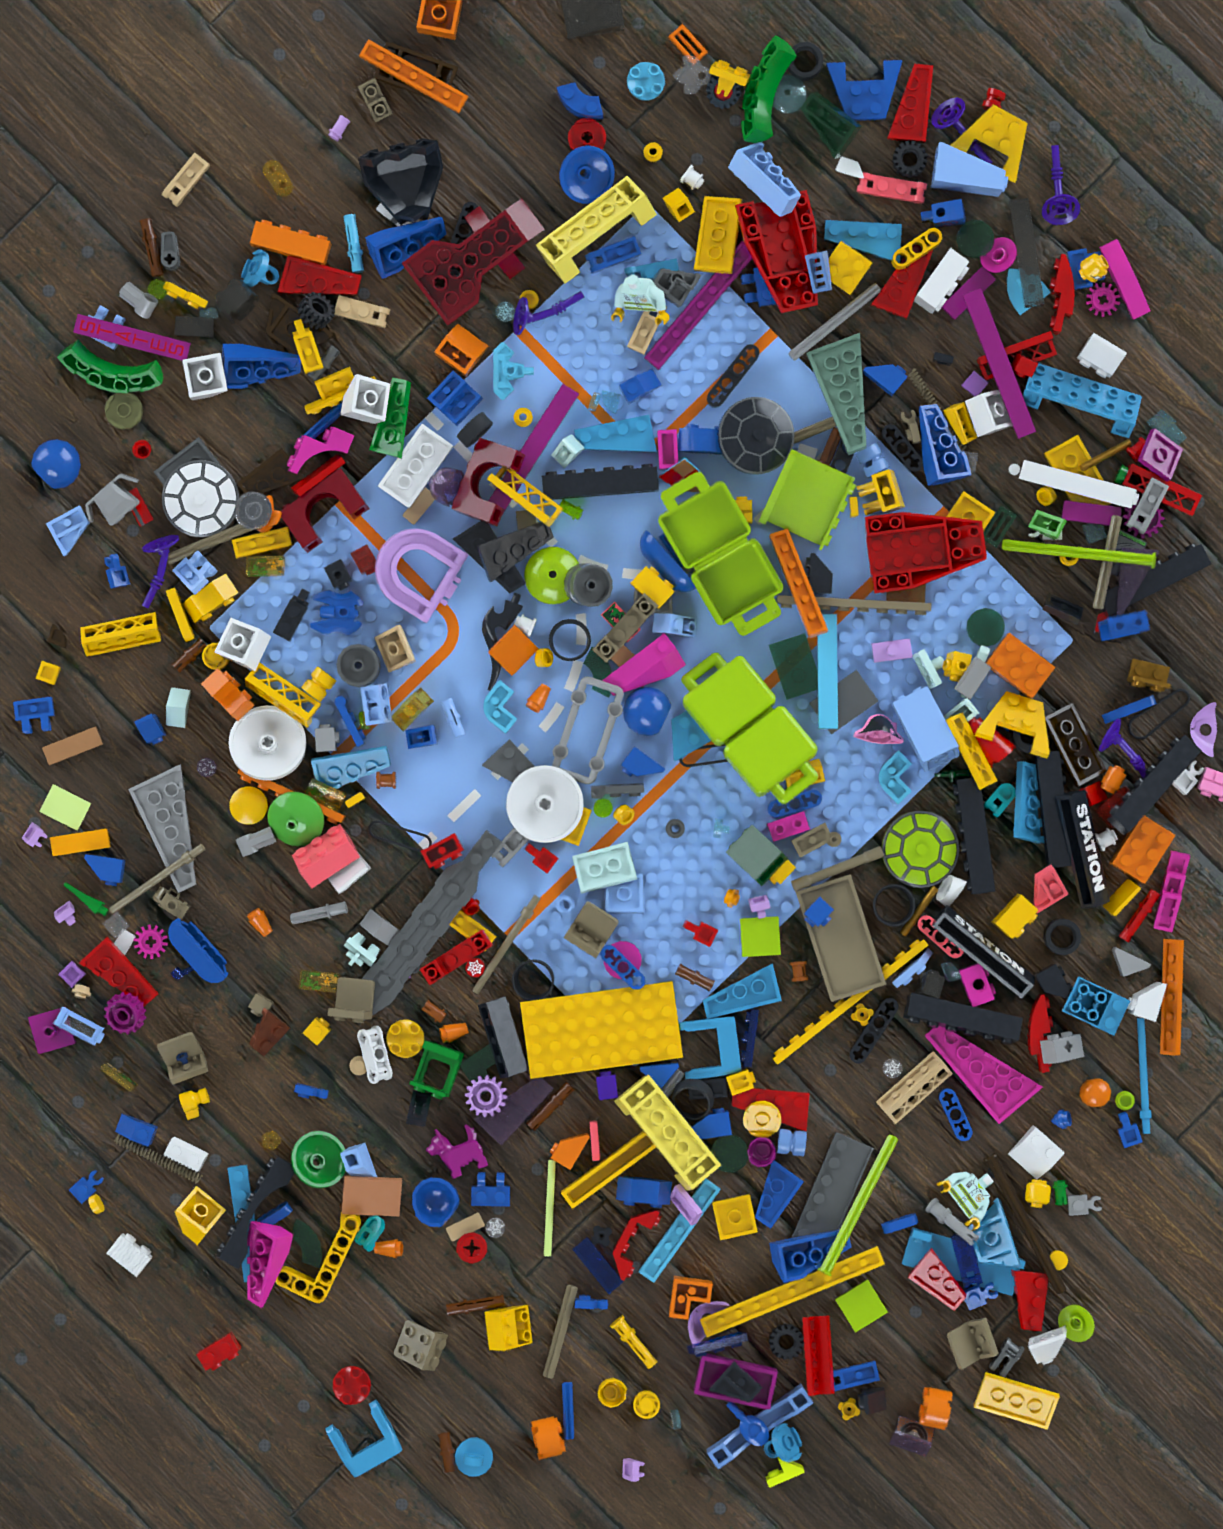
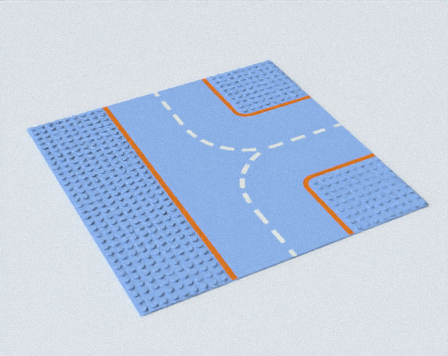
M656 210L657 215L643 226L632 217L601 247L604 248L635 236L642 255L591 274L589 269L591 267L590 263L586 261L579 268L580 273L566 284L564 283L533 314L550 309L552 305L555 306V303L559 304L560 300L563 302L582 291L585 298L566 308V311L562 310L563 313L559 312L558 316L553 315L530 324L527 323L520 335H515L513 332L504 341L514 352L509 361L523 364L524 367H534V375H524V378L510 380L509 382L514 390L506 399L501 400L493 392L492 352L465 379L467 384L482 396L483 400L458 426L451 422L439 409L435 408L404 438L403 450L421 424H424L454 446L425 486L437 498L414 525L403 517L404 512L408 508L378 487L397 459L396 457L386 455L355 485V488L370 508L368 511L354 520L341 501L336 503L313 526L323 543L307 553L297 541L281 557L284 558L283 574L278 573V571L272 572L267 570L269 573L266 576H261L210 626V630L219 639H221L230 618L259 628L270 635L271 639L260 663L310 697L312 696L304 691L301 686L307 679H312L311 673L317 666L337 681L331 689L325 690L327 694L319 702L321 706L312 716V723L308 728H305L314 737L315 729L319 728V725L331 724V728L334 727L336 731H339L340 743H337V751H328L331 755L387 746L391 765L378 772L380 774L396 772V789L392 787H380V789H377L376 772L359 778L357 782L401 827L428 835L431 838L432 845L454 833L457 834L464 851L461 852L462 856L453 861L451 857L445 860V865L441 866L443 870L446 867L463 861L486 830L502 841L514 828L506 810L507 793L513 782L483 767L482 764L510 739L534 766H552L555 758L553 749L560 743L573 704L571 694L577 690L581 679L588 676L602 681L619 668L611 659L606 663L592 649L612 629L611 625L601 614L614 602L627 613L634 604L635 588L630 583L645 566L648 568L652 566L640 550V539L643 533L647 530L673 558L659 539V536L664 532L658 523V517L667 511L661 499V493L670 488L671 485L659 478V475L666 470H659L657 430L677 429L678 446L679 428H687V424L699 425V428L714 429V426H719L720 420L728 408L736 402L749 397H763L779 404L789 415L794 432L832 417L814 373L800 358L796 361L790 358L789 352L791 349L730 286L660 370H657L644 359L647 353L714 275L713 272L694 271L695 250ZM601 256L596 258L598 264L603 262ZM677 258L679 271L693 274L699 273L702 276L694 289L689 292L681 307H677L665 299L666 313L669 314L670 319L665 325L662 320L645 355H642L628 348L627 345L644 311L625 310L623 307L622 310L625 312L623 320L620 322V317L616 315L615 320L612 321L611 316L616 309L614 306L616 291L620 284L624 283L625 278L628 277L625 275V268ZM640 273L635 274L638 278H641ZM650 311L649 314L656 317L657 312ZM752 344L757 346L759 349L758 359L720 407L713 408L707 403L708 393L746 345ZM752 349L751 351L746 350L747 356L745 357V359H743L742 357H740L739 359L745 361L746 364L749 366L750 363H748L747 360L751 356L755 357L754 349ZM740 363L735 364L733 370L735 373L741 374L744 372V366ZM653 369L662 386L628 404L619 389V385L638 374ZM730 379L722 380L723 388L729 389L732 387L733 383ZM562 384L579 393L576 401L525 479L542 493V476L546 475L545 472L556 471L557 474H565L566 470H576V473H583L584 469L595 468V471H603L605 467H614L615 470H621L622 466L633 465L634 468H641L643 464H653V467H657L658 492L553 500L563 508V511L550 526L554 538L515 564V567L524 579L526 564L534 553L547 547H559L573 554L579 564L589 563L602 566L609 572L612 578L613 589L610 597L599 606L579 605L570 599L560 604H546L535 599L528 591L526 584L509 594L496 580L489 582L485 570L470 555L456 575V577L461 579V582L458 584L453 581V584L458 586L450 599L445 596L443 597L444 600L448 601L447 605L444 606L439 603L427 623L391 602L378 586L375 575V562L378 552L391 536L406 529L428 530L464 551L453 538L480 522V520L460 514L451 508L453 499L458 493L460 481L465 475L467 464L472 457L474 446L477 442L467 448L457 438V434L470 420L481 412L493 422L491 428L481 438L520 451ZM717 387L716 390H719V392L716 396H710L712 398L711 402L719 403V396L722 393L725 396L727 393L722 392L719 389V387ZM519 408H527L533 415V420L527 427H520L514 422V413ZM521 414L519 418L520 420L524 421L526 420L527 416L525 414ZM644 415L650 416L657 453L583 450L565 469L551 455L565 437L571 434L575 437L574 430ZM866 426V447L878 443L882 451L881 457H885L889 468L885 470L890 469L895 473L905 508L890 513H884L880 510L867 516L865 515L864 510L866 509H863L862 504L877 500L878 496L876 492L863 497L859 496L858 492L860 491L857 490V486L871 482L872 477H866L863 471L864 464L859 463L855 455L856 453H854L846 474L855 478L853 484L856 486L852 495L848 494L845 501L848 502L849 497H856L859 515L856 518H850L848 502L844 512L840 511L837 516L840 521L836 529L832 528L829 533L832 538L828 546L824 545L822 550H819L820 545L792 532L789 533L807 577L809 569H805L806 557H810L811 553H815L833 573L832 593H814L815 597L932 603L931 611L926 612V615H915V611H907V614H896V610H888V613H876V609H869V612H857V608H850L849 611H838V607H830V610H820L822 614H837L838 682L857 670L878 700L873 706L833 734H830L828 729H818V715L809 704L818 697L817 636L808 637L796 605H792V608H780L781 615L746 636H742L738 633L732 621L725 625H718L715 622L697 589L690 592H679L672 589L675 591L672 595L673 614L697 618L695 637L667 635L686 665L671 677L644 686L659 689L666 694L671 702L670 711L660 732L651 736L635 733L628 727L622 712L616 718L603 757L605 766L598 772L595 782L588 785L576 781L583 795V807L592 810L579 846L561 839L549 843L529 840L503 868L495 857H490L479 872L477 891L472 897L474 900H479L481 910L507 936L521 916L520 912L524 906L527 907L532 897L537 895L541 898L533 910L534 914L530 919H527L513 943L530 960H541L550 966L554 974V985L565 996L630 987L623 979H617L606 971L604 960L601 958V951L597 958H594L564 938L586 902H591L605 911V888L581 894L572 856L628 842L635 872L644 876V913L610 914L619 923L604 946L612 945L618 941H627L634 944L639 949L642 957L639 971L645 977V985L673 981L678 1022H682L703 1002V999L707 998L748 958L742 957L740 918L758 917L757 911L751 912L748 899L767 895L770 908L765 909L766 917L778 916L780 927L800 908L796 892L791 884L792 880L813 874L850 859L934 777V773H939L950 762L948 761L930 771L924 772L894 711L893 702L902 695L908 696L912 694V691L918 687L924 688L928 685L913 657L874 663L872 643L910 638L912 655L925 649L930 660L939 656L945 660L947 653L958 651L972 655V662L981 645L990 648L988 659L1007 633H1011L1049 663H1052L1073 642L1071 636L1046 611L1042 610L1043 608L987 550V560L916 588L874 593L866 545L864 517L899 512L946 517L949 511ZM833 428L793 444L792 449L797 451L799 444L817 448L815 460H820ZM843 444L842 450L847 453L845 446ZM678 451V462H680L681 457H687L688 461L704 475L710 486L718 481H723L735 500L736 497L746 496L748 500H752L753 522L749 524L751 532L746 537L748 540L755 538L759 541L781 579L784 588L777 595L792 596L769 538L771 533L784 529L770 522H767L766 525L759 522L785 462L771 472L753 475L735 469L726 461L723 455ZM843 460L835 462L837 470L845 469L846 465ZM493 467L481 477L479 493L483 500L488 501L497 488L487 478L491 473L496 475L502 467ZM524 483L517 493H526V485ZM686 491L674 499L679 504L698 492ZM538 494L530 495V501L533 505L541 504ZM513 499L503 513L498 527L489 524L497 538L518 530L516 511L526 509ZM552 505L544 507L545 514L549 517L556 511V508ZM414 549L404 553L399 559L397 576L404 586L430 601L450 567L427 552ZM339 559L343 561L352 579L349 582L350 586L341 591L339 588L334 589L324 570V567ZM683 566L682 569L691 579V574L695 571L694 567L688 569ZM551 571L549 577L555 578L556 572ZM303 588L310 592L306 599V602L309 603L308 610L292 640L289 642L274 634L273 631L290 599H292L293 595L298 597ZM327 590L340 594L352 591L364 603L361 607L355 606L357 611H359V617H356L354 622L360 621L362 626L348 636L341 632H333L326 635L310 627L311 623L328 620L320 618L321 606H330L313 600L312 596ZM517 593L521 595L518 604L523 606L518 616L521 617L524 614V617L529 619H537L532 634L528 638L539 649H550L549 634L558 622L565 619H575L582 622L590 632L591 645L588 652L582 658L575 661L562 660L553 653L554 659L551 666L537 667L534 653L513 676L501 667L496 683L500 680L514 691L503 708L517 718L516 722L505 734L491 723L484 713V700L490 692L487 689L492 674V662L482 633V622L487 612L493 606L496 613H502L505 600L511 601L513 594ZM762 603L742 614V617L747 622L765 612L767 608ZM650 615L640 626L641 630L629 642L624 644L634 655L662 635L652 632L654 615ZM516 618L507 630H504L501 626L495 628L498 641L514 626ZM564 624L555 631L553 646L557 653L563 657H577L584 652L587 646L586 633L576 624ZM397 625H401L416 662L388 672L374 637ZM361 644L368 646L376 652L380 659L381 669L377 679L370 685L387 683L393 721L366 725L360 687L347 684L341 679L337 671L338 656L343 649L350 645ZM712 653H719L727 663L737 656H743L775 694L776 701L772 707L773 710L778 706L785 707L816 744L817 754L811 760L820 759L825 781L810 785L802 792L817 790L822 795V801L818 806L802 811L805 813L810 830L825 822L830 832L840 834V845L831 847L826 843L800 858L791 840L810 830L773 842L767 823L799 812L781 817H772L768 813L767 808L769 803L777 800V798L771 791L760 798L756 796L729 762L685 767L679 760H673L671 719L687 711L683 707V698L689 691L681 681L683 675ZM355 663L356 669H360L362 667L361 663ZM715 666L696 680L697 684H701L717 672L718 669ZM941 668L936 672L942 683L929 690L944 716L965 698L960 697L961 693L954 689L958 682L951 681L950 677L943 676L944 670ZM261 669L255 674L259 680L267 679L266 673ZM990 670L971 700H969L979 712L975 718L980 717L985 720L1006 691L1018 695L1021 692ZM270 682L272 689H282L280 682ZM543 683L551 688L543 710L536 713L526 706L527 699ZM587 684L585 689L586 701L579 707L567 743L568 755L565 759H562L560 768L589 777L591 771L589 762L591 758L596 756L609 717L607 708L610 703L614 702L615 696L610 691ZM638 688L624 692L623 700L621 703L622 707H624L625 700L630 695V693L637 690ZM295 692L286 693V698L290 701L298 700ZM338 696H343L347 699L346 707L349 713L353 711L358 721L355 723L358 730L362 729L366 736L365 744L361 747L356 746L335 705V698ZM450 698L453 699L456 711L461 716L459 719L466 733L457 738H454L450 724L446 722L447 717L441 704L442 701ZM310 702L301 703L302 709L308 713L314 707ZM881 714L888 717L892 722L897 723V732L903 737L904 742L902 744H877L855 738L853 735L855 731L864 727L869 717ZM435 725L438 745L408 749L405 730ZM711 741V742H709V743H707V744H705V745H703V746H706V745H714V744H713V742ZM635 746L665 768L663 773L637 777L632 775L630 777L622 771L624 767L621 764ZM726 746L695 750L682 757V761L685 764H696L726 759L724 757ZM898 750L912 763L899 776L912 792L899 804L882 789L879 783L881 767ZM784 780L780 783V785L784 790H786L787 785L786 781ZM644 784V793H641V796H629V793H622L621 797H610V794H605L601 799L591 797V786ZM810 793L811 797L805 799V795H801L804 802L803 807H806V802L809 801L815 804L816 799H819L818 795ZM793 798L790 800L789 806L792 809H798L800 807L799 799ZM774 803V807L771 808V811L779 814V810L784 808L785 812H789L786 804L777 806ZM621 805H628L634 810L632 821L626 825H621L613 817L614 811ZM672 819L682 821L685 826V831L679 838H672L666 833V825ZM673 825L671 829L673 832H678L679 827ZM751 825L757 828L782 851L796 867L781 884L778 882L773 884L768 880L763 886L759 885L726 853L729 846L736 842L743 831ZM407 832L422 849L429 846V841L426 837ZM528 843L539 851L542 847H545L559 858L548 874L532 863L535 857L525 850ZM504 847L500 851L504 856L509 853ZM831 877L816 882L809 887L825 883ZM729 889L739 890L740 899L736 906L734 905L732 908L727 907V904L724 903L725 895ZM562 895L572 897L575 902L574 910L569 914H561L556 909V901ZM567 901L562 902L561 905L563 908L569 907V903ZM685 920L697 926L702 921L719 930L710 947L693 939L695 933L682 927ZM533 962L552 982L549 971L543 965ZM680 963L693 971L698 970L701 975L714 980L715 982L710 992L696 984L691 985L690 981L675 975ZM635 976L631 977V978L633 979V983H632V984H633L634 986H635L636 984H638V985H641V984H642V983L640 982V980H641V977H640V976H639V977H635Z

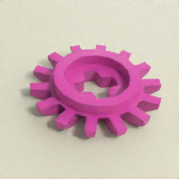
M1102 282V287L1100 288L1098 284H1095V291L1092 288L1089 289L1092 295L1087 294L1086 297L1090 298L1091 301H1087L1086 304H1092V307L1089 308L1090 311L1094 308L1096 309L1094 315L1097 316L1100 311L1102 317H1105V312L1110 316L1112 315L1111 309L1117 311L1114 305H1120V302L1116 301L1117 298H1120V295L1114 294L1117 291L1116 288L1113 291L1110 289L1112 284H1109L1106 288L1105 282ZM1103 295H1106V300H1108V303H1104L1103 305L1099 304L1100 300L1098 299V296L1102 297Z
M148 925V930L141 927L143 932H136L139 935V939L134 938L133 940L138 941V945L134 946V948H140L137 953L141 954L144 952L143 958L150 954V958L153 959L155 953L160 957L159 951H166L162 946H168V943L163 942V939L168 938L167 935L161 936L164 930L162 929L158 932L157 925H155L154 930L151 929V925ZM149 936H152V939L156 940V943L153 944V947H150L149 944H146V940H149Z

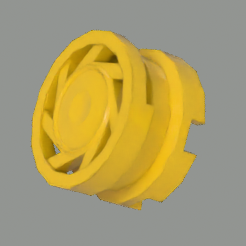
M211 643L204 648L202 660L208 668L214 670L218 668L221 670L229 664L230 660L216 654L215 650L218 643Z
M641 1391L633 1400V1408L639 1417L650 1419L659 1412L660 1401L654 1392Z

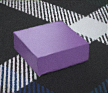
M973 371L961 387L975 397L981 393L988 382Z
M71 961L58 975L73 988L86 973L74 961Z

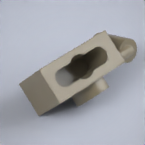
M160 886L152 897L154 901L159 903L158 906L181 920L190 908L186 901L179 900L181 893H178V891L171 887L167 890ZM171 890L177 894L176 897L170 894Z

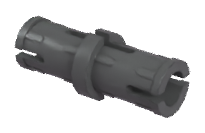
M330 345L321 357L323 369L308 373V376L314 381L319 380L324 372L331 368L330 365L340 354V351Z

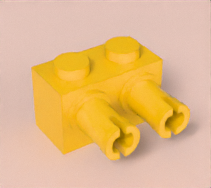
M888 469L871 475V482L857 486V490L860 491L858 492L860 497L874 492L878 496L877 500L862 504L863 509H866L864 510L866 516L880 510L884 513H890L905 508L893 470Z

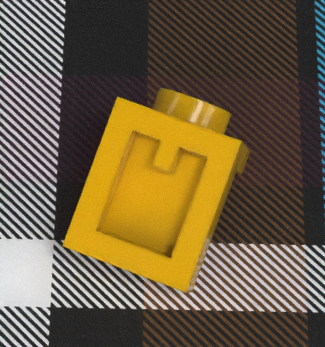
M747 1068L741 1072L726 1076L732 1096L753 1089V1083L756 1082L753 1072H748Z

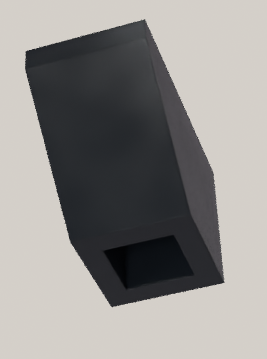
M811 553L810 557H806L805 569H809L807 578L812 591L819 594H831L833 573L815 553Z
M1053 963L1033 974L1043 992L1068 999L1073 987L1069 982L1066 984L1063 978L1065 973L1060 965L1057 967Z
M884 1387L861 1389V1394H858V1405L860 1410L863 1409L865 1415L887 1409Z

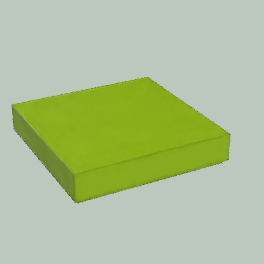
M778 916L760 919L758 917L740 918L742 957L781 955Z
M868 1279L835 1298L855 1333L888 1313Z

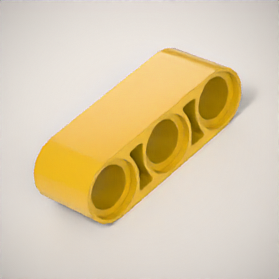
M937 228L928 229L897 250L892 257L893 267L902 270L935 249L942 240L941 231ZM928 235H936L938 241L930 242L928 240ZM919 245L922 251L915 253L912 250V246ZM902 255L905 257L906 262L900 264L896 261V257Z

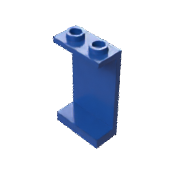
M1146 611L1108 618L1097 623L1101 641L1150 630Z

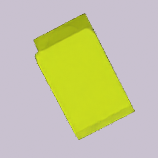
M778 1457L782 1470L775 1469L768 1473L769 1476H766V1481L770 1488L805 1473L801 1464L796 1462L787 1463Z

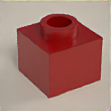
M1017 353L1011 367L1015 370L1014 374L1025 378L1026 375L1032 378L1038 363Z

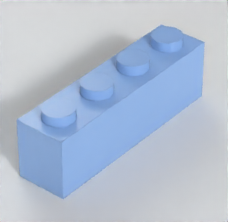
M754 143L737 150L728 168L779 217L791 213L801 194L789 178L782 175L783 170L781 167L775 166L772 162V155L763 150V143Z

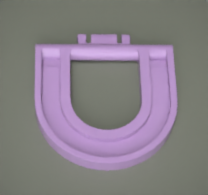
M406 529L391 536L379 550L375 562L376 580L382 593L391 602L427 623L439 603L444 606L447 605L448 601L444 600L443 597L445 596L450 599L458 586L453 584V581L458 584L461 582V579L456 577L469 555L433 532L424 529ZM410 550H423L450 567L430 601L404 586L397 576L398 561L404 553Z

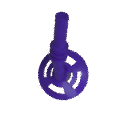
M951 98L943 102L932 115V125L937 129L953 125L962 135L966 128L958 119L964 113L965 102L961 98ZM974 139L969 147L971 148L970 150L974 151L981 160L992 164V160L980 147V143H977L978 140Z
M1059 145L1051 146L1053 164L1051 175H1053L1052 180H1054L1055 196L1049 198L1044 203L1042 216L1048 223L1064 225L1077 218L1080 213V203L1075 197L1063 194L1061 179H1063V176L1061 175L1063 172L1061 170L1063 169L1060 167ZM1072 202H1074V204H1075V209H1074V211H1071V210H1072ZM1048 204H1050V205H1049V211H1050L1049 213H1047V206H1048ZM1055 215H1067L1063 218H1054Z
M582 291L563 302L560 300L559 304L555 303V306L552 305L550 309L535 314L529 312L528 300L526 297H522L517 304L514 314V334L520 335L527 323L530 324L553 315L558 316L559 312L563 313L562 310L566 311V308L585 298Z
M178 535L161 537L142 547L143 552H158L161 555L157 575H154L155 579H152L153 583H150L151 587L142 604L145 608L149 609L157 590L161 588L160 585L162 586V582H164L168 553L170 552L169 548L179 541Z
M1117 718L1105 734L1099 746V751L1103 752L1112 744H1118L1130 758L1134 769L1138 770L1142 778H1144L1147 774L1145 772V763L1141 756L1137 755L1127 742L1121 738L1122 735L1119 734L1121 719Z

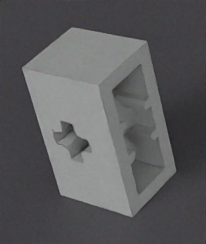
M1072 1031L1061 1032V1036L1059 1034L1048 1035L1046 1040L1040 1041L1043 1064L1060 1063L1084 1057L1081 1034H1073Z

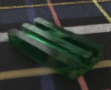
M1000 506L984 531L985 541L994 548H997L1017 515ZM1003 511L1004 515L997 524L994 531L992 532L991 536L989 538L986 537L991 527L997 520L998 516ZM1007 516H1011L996 542L992 541Z

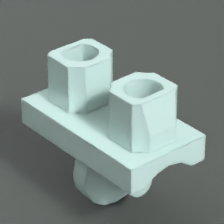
M359 932L352 938L349 937L344 944L350 950L346 954L351 959L348 964L352 966L354 963H357L361 967L365 962L371 967L376 961V956L380 949L374 944H371L367 950L364 949L361 945L366 938Z

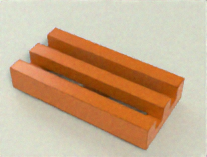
M683 24L668 36L671 42L693 66L708 54V51ZM681 30L687 35V37H688V38L696 45V47L701 51L700 54H699V53L690 45V43L680 34V31H681ZM675 36H677L683 42V44L692 52V54L696 57L695 59L677 41Z

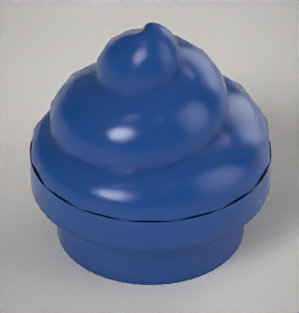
M1059 1110L1054 1115V1118L1051 1119V1122L1059 1128L1067 1129L1068 1126L1072 1125L1071 1114L1069 1111Z

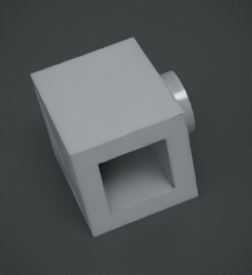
M331 724L319 725V728L315 729L316 752L337 751V743H340L339 731H336V728H331Z

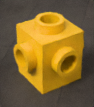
M958 651L947 653L946 659L943 662V676L950 677L951 681L959 682L971 663L972 655Z

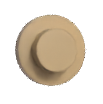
M75 985V988L72 989V993L75 994L74 997L86 999V997L91 996L90 988L87 986Z
M356 1056L350 1062V1070L355 1075H363L367 1072L363 1056Z

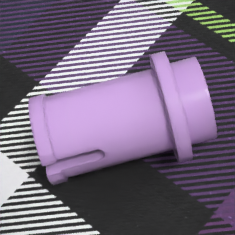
M340 115L333 128L329 129L330 133L328 135L336 141L342 139L341 135L350 121Z

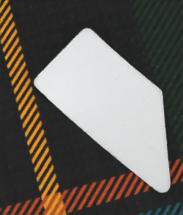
M844 157L840 158L836 171L864 178L857 161Z

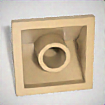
M397 625L374 637L388 672L416 662L401 625Z

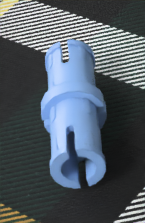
M450 698L442 701L441 704L447 717L446 722H449L454 738H457L466 733L459 719L461 716L456 711L453 699Z

